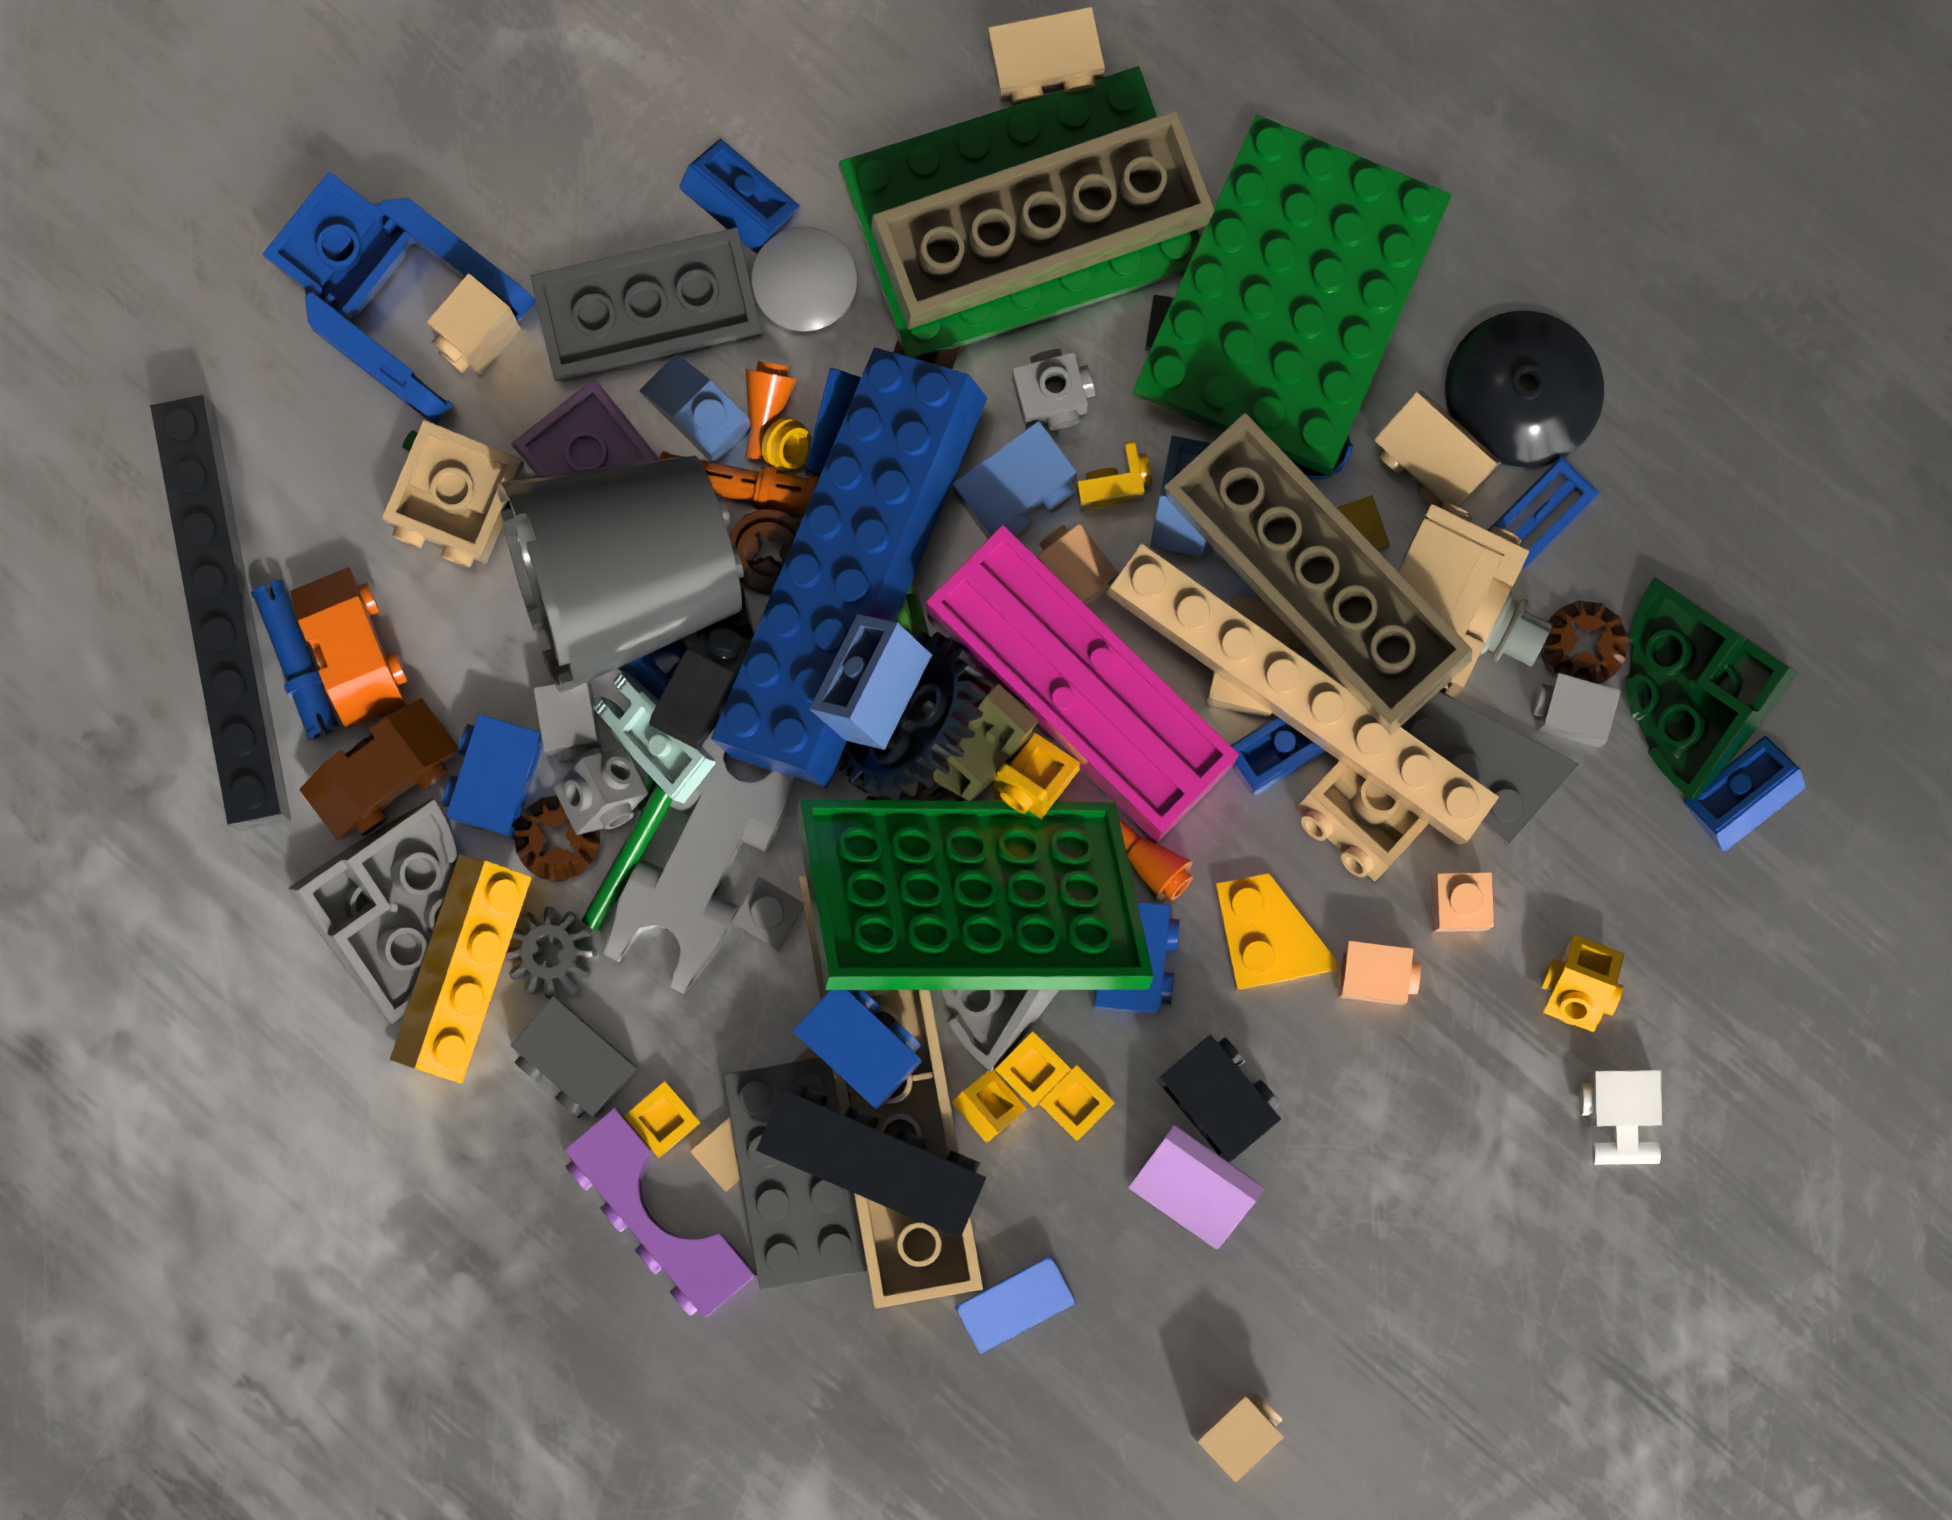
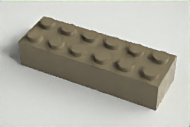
M1176 110L874 214L871 233L907 330L1205 227L1208 225L1215 209Z
M1246 413L1237 419L1164 486L1168 501L1390 735L1399 729L1472 662V648Z

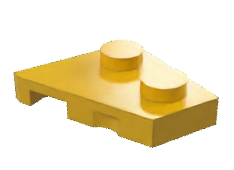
M1269 873L1215 884L1236 990L1339 970L1336 958Z

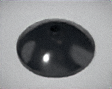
M1510 311L1481 322L1458 344L1447 367L1444 381V398L1447 413L1501 461L1499 465L1515 469H1534L1551 465L1560 456L1563 458L1568 457L1589 437L1597 424L1603 407L1604 379L1594 350L1587 340L1571 325L1557 317L1542 312ZM1524 374L1534 376L1537 379L1538 388L1534 391L1523 389L1519 383L1520 376Z

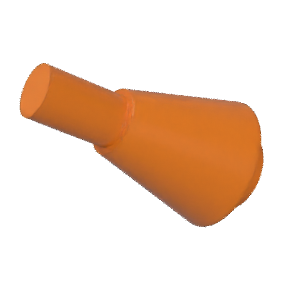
M758 361L756 371L745 369L748 417L751 423L745 457L765 461L762 455L763 437L767 429L775 421L779 420L798 379L787 377L789 366Z
M1119 818L1127 857L1155 901L1159 902L1165 897H1168L1171 901L1178 898L1193 880V876L1188 873L1193 862L1146 837L1141 838Z

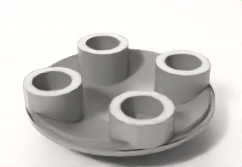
M797 227L775 235L761 248L753 264L751 285L758 306L777 327L802 332L814 331L831 325L850 310L857 288V271L849 250L838 238L821 229Z

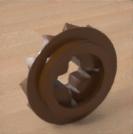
M766 506L750 514L746 513L732 529L729 536L730 542L738 550L744 571V577L739 579L747 586L762 592H772L782 569V564L785 562L800 526V522L790 514L789 510H772ZM760 536H765L770 542L787 538L779 552L782 559L781 563L779 560L776 561L771 555L753 560L763 545Z
M1579 600L1560 608L1549 619L1548 622L1553 625L1542 650L1548 666L1556 675L1561 673L1600 684L1615 675L1626 660L1629 636L1625 631L1620 616L1605 607L1603 603ZM1571 624L1577 630L1580 629L1584 634H1589L1592 631L1596 632L1600 628L1603 630V633L1599 636L1600 639L1594 644L1595 649L1598 651L1597 656L1601 661L1595 655L1592 656L1588 651L1580 654L1576 653L1571 658L1567 655L1573 650L1572 646L1578 641L1577 636L1574 634L1575 629Z
M557 796L541 797L523 810L514 829L516 854L531 873L542 879L550 881L569 880L582 874L595 860L600 846V830L576 835L570 823L565 836L570 841L569 845L575 849V852L572 854L567 849L563 850L556 846L550 852L547 851L542 857L541 854L545 850L544 846L548 839L543 834L539 824L542 822L546 826L550 825L557 829L562 824H566L569 819Z

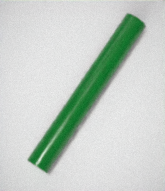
M658 784L655 786L581 919L586 926L594 930H600L673 800Z

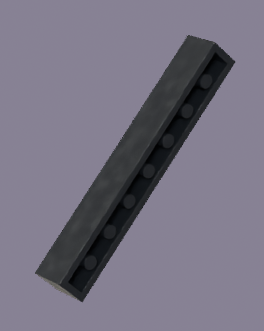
M204 395L150 405L227 825L240 831L291 820L215 407Z

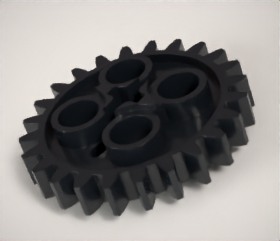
M919 631L916 640L932 656L885 750L846 741L839 758L842 762L839 771L849 777L848 781L866 794L869 793L877 799L881 800L886 795L893 801H897L901 791L913 797L916 794L919 781L928 788H931L934 781L933 772L938 769L948 774L950 772L948 758L951 755L963 757L965 754L959 745L962 738L969 739L975 737L976 733L968 725L970 721L976 720L983 715V712L976 708L974 703L986 696V692L977 686L984 678V674L975 668L978 660L969 654L965 647L951 637L946 638L939 632H935L931 637L924 631Z

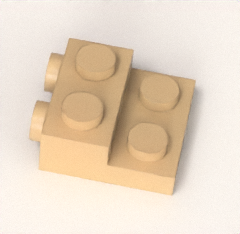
M423 420L382 519L388 525L395 527L392 537L404 543L422 548L424 541L428 540L444 547L441 556L456 564L471 568L474 559L487 564L503 526L501 512L505 511L508 501L500 502L497 485L504 481L518 479L525 462L518 457Z
M1341 761L1328 772L1296 808L1303 816L1301 818L1302 827L1311 837L1319 841L1330 840L1343 852L1341 861L1349 872L1357 877L1368 875L1374 882L1428 825L1426 821Z

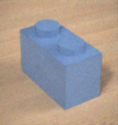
M1038 421L952 484L953 493L987 539L1002 525L1016 537L1031 524V521L1028 519L1030 514L1043 505L1048 510H1052L1074 493L1070 485L1076 482L1077 471Z
M857 614L809 709L844 740L885 750L932 654L899 623Z

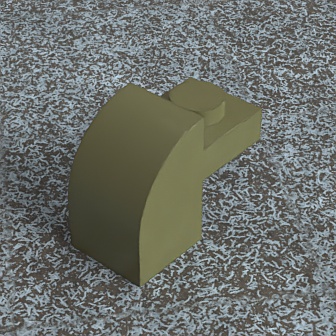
M1000 684L986 695L979 705L978 709L983 712L982 717L969 722L968 727L976 734L974 738H962L959 743L965 753L963 757L951 755L947 761L950 769L948 774L938 769L933 772L934 781L956 801H973L997 777V771L1003 763L1008 765L1034 734L1032 732L1033 728L1039 721L1029 712L1027 706L1019 698L1012 696Z

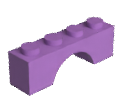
M613 1108L564 1150L572 1159L565 1166L572 1177L585 1191L591 1186L597 1189L607 1201L600 1207L601 1211L620 1233L627 1227L642 1243L635 1249L636 1253L654 1274H657L662 1269L676 1284L670 1290V1293L689 1316H692L698 1310L703 1318L708 1317L757 1275L723 1233L702 1239H689L672 1234L657 1223L646 1206L642 1188L645 1167L653 1151L624 1118L623 1113L619 1109Z

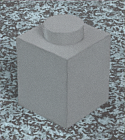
M1558 673L1551 680L1550 686L1546 684H1541L1533 710V715L1541 717L1538 731L1600 748L1608 741L1621 690Z
M589 682L564 692H559L555 684L533 688L543 748L549 757L558 756L559 763H571L577 756L588 750L602 748L596 710H594L595 703L592 686Z

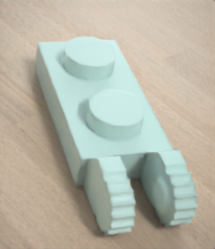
M620 671L613 681L618 689L630 700L631 706L624 713L617 703L601 696L595 703L594 710L611 727L610 733L663 791L673 800L685 803L716 764V761L701 745L694 749L650 726V717L659 700L634 676L625 671Z

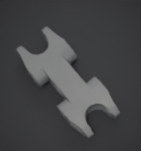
M714 730L701 746L715 759L716 764L685 803L672 800L670 807L690 816L664 869L643 859L636 865L618 900L613 928L603 954L620 963L623 956L629 951L632 943L642 932L653 928L669 930L676 936L681 949L678 965L674 971L670 987L686 995L706 964L719 951L732 925L731 921L737 913L739 906L717 896V893L742 842L764 853L768 850L788 811L790 795L795 778L772 771L765 779L754 783L738 781L728 771L726 765L728 753L711 740Z

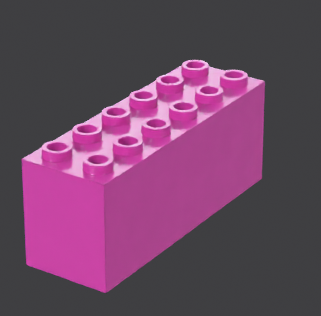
M1004 525L926 601L928 621L946 638L951 637L965 647L968 653L978 660L975 667L995 687L1000 684L1012 696L1019 698L1027 706L1029 712L1039 720L1036 727L1059 749L1079 761L1080 770L1157 844L1226 775L1239 756L1214 729Z

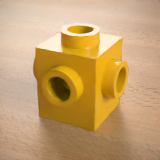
M1573 934L1561 960L1551 958L1544 973L1540 988L1548 991L1543 1013L1558 1018L1567 1024L1576 1025L1594 1032L1603 1013L1612 1016L1620 1001L1624 986L1618 984L1624 953Z

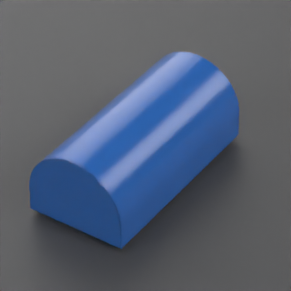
M1278 716L1230 745L1239 754L1233 768L1254 797L1326 752V750Z

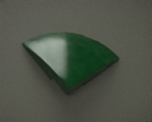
M1656 577L1653 578L1641 599L1629 633V641L1632 644L1630 674L1625 677L1631 715L1639 722L1643 735L1649 745L1647 752L1660 771L1675 787L1691 800H1695L1755 732L1799 672Z

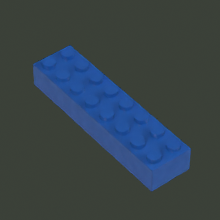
M873 348L711 737V740L732 758L825 789L828 788L846 740L840 737L809 708L857 614L892 622L897 620L987 400L985 394L969 374L880 348Z

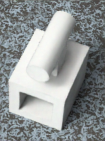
M1661 1070L1589 1072L1588 1083H1580V1113L1582 1116H1589V1127H1613L1614 1142L1593 1143V1164H1660V1143L1639 1142L1638 1126L1662 1125Z

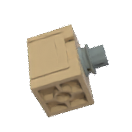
M1443 503L1441 508L1433 504L1430 505L1397 571L1472 648V662L1439 691L1454 699L1464 688L1479 655L1486 651L1493 654L1496 662L1499 661L1504 653L1532 667L1553 624L1525 611L1527 599H1522L1520 602L1512 599L1513 595L1510 590L1530 552L1519 546L1522 540L1515 534L1495 526L1489 532L1471 523L1473 516L1467 511L1455 505Z

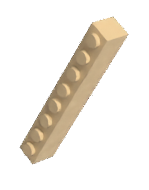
M1142 543L1107 591L1106 595L1458 845L1470 840L1499 797L1403 728L1400 727L1390 735L1345 687Z

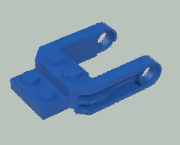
M329 171L262 254L264 258L305 289L308 324L316 334L429 422L438 425L453 404L426 386L416 377L414 371L357 328L350 320L354 316L361 314L406 258L407 250L411 244L418 245L461 280L468 273L510 307L517 322L522 320L536 300L519 284L409 198L384 200L381 203L371 204Z

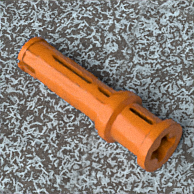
M662 451L659 460L679 458L684 456L669 454L666 451ZM700 460L716 495L722 494L726 498L751 502L754 509L758 510L766 506L772 510H789L790 513L801 515L802 518L820 478V475L812 474L808 479L778 473L776 467L770 465L762 467L759 472Z

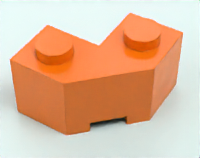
M349 566L291 590L290 593L299 625L305 640L309 641L313 648L316 660L321 668L318 672L345 729L348 730L406 706L400 684L408 682V678L398 654L393 652L387 655L377 635L372 615L380 612V609L369 583L366 582L358 585Z

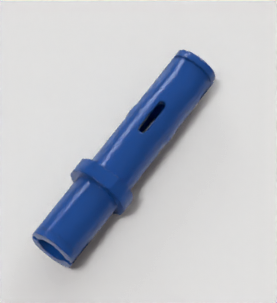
M275 580L270 582V592L273 600L270 599L265 584L253 589L251 595L255 599L287 683L284 684L286 695L294 700L306 731L307 740L321 738V729L317 720L321 722L326 736L339 730L340 726L336 722L323 688L324 684L319 672L316 670L285 590L284 581Z

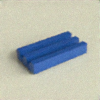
M1562 456L1487 530L1490 532L1493 526L1505 529L1560 472L1568 480L1514 533L1523 541L1575 487L1583 493L1528 549L1530 552L1522 570L1600 493Z

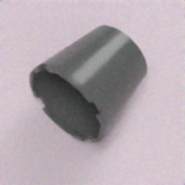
M697 456L520 478L498 483L497 492L500 502H510L511 509L502 511L501 517L519 588L533 631L544 628L551 649L542 651V657L550 677L559 692L576 688L741 611L742 595L739 578L744 577V571L738 550L735 546L731 545L726 526L731 525L728 508L723 495L715 494L710 479Z

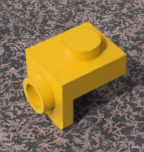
M1035 733L1012 764L1009 766L1003 763L997 771V785L1000 796L1014 810L1023 814L1029 810L1042 819L1080 770V762Z

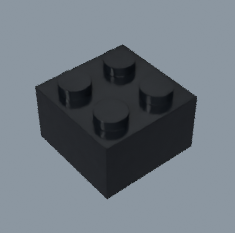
M1210 1034L1158 1077L1156 1081L1214 1151L1226 1161L1231 1162L1281 1120L1274 1111L1281 1103L1261 1079L1253 1084L1239 1069L1246 1062L1245 1059L1226 1037L1217 1042Z

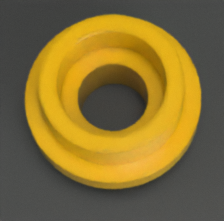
M781 418L767 429L763 437V458L768 465L775 466L779 471L798 469L806 463L812 437L801 422L792 418Z

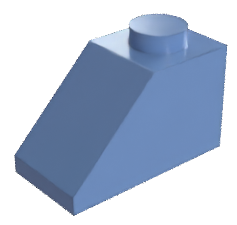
M677 353L639 390L710 462L718 463L750 431L751 423L749 417L716 384Z
M1171 436L1150 543L1151 548L1166 550L1175 555L1187 554L1203 557L1206 540L1168 501L1164 486L1211 443Z

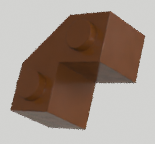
M422 698L385 716L368 729L372 733L369 737L357 743L346 753L343 750L337 752L325 761L299 789L337 841L355 831H358L361 836L372 832L388 818L384 810L399 794L418 784L422 790H426L439 782L449 772L445 764L457 753L459 747Z

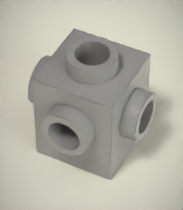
M1061 349L1043 351L1030 357L1031 364L1012 368V381L1025 429L1030 428L1038 421L1042 425L1048 424L1049 430L1063 429L1079 423V415L1087 414V398L1095 396V390L1088 365L1078 367L1075 352L1062 355ZM1056 386L1061 388L1062 391L1059 393H1052L1047 389L1049 387Z
M594 748L580 754L572 762L574 767L554 788L576 835L603 828L613 829L625 824L633 818L634 813L632 810L648 795L641 774L635 768L625 748L603 752L601 748Z

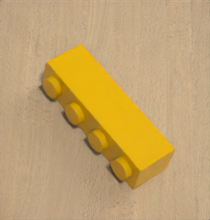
M463 855L458 856L390 1057L391 1061L451 1081L463 1083L532 877L485 860Z

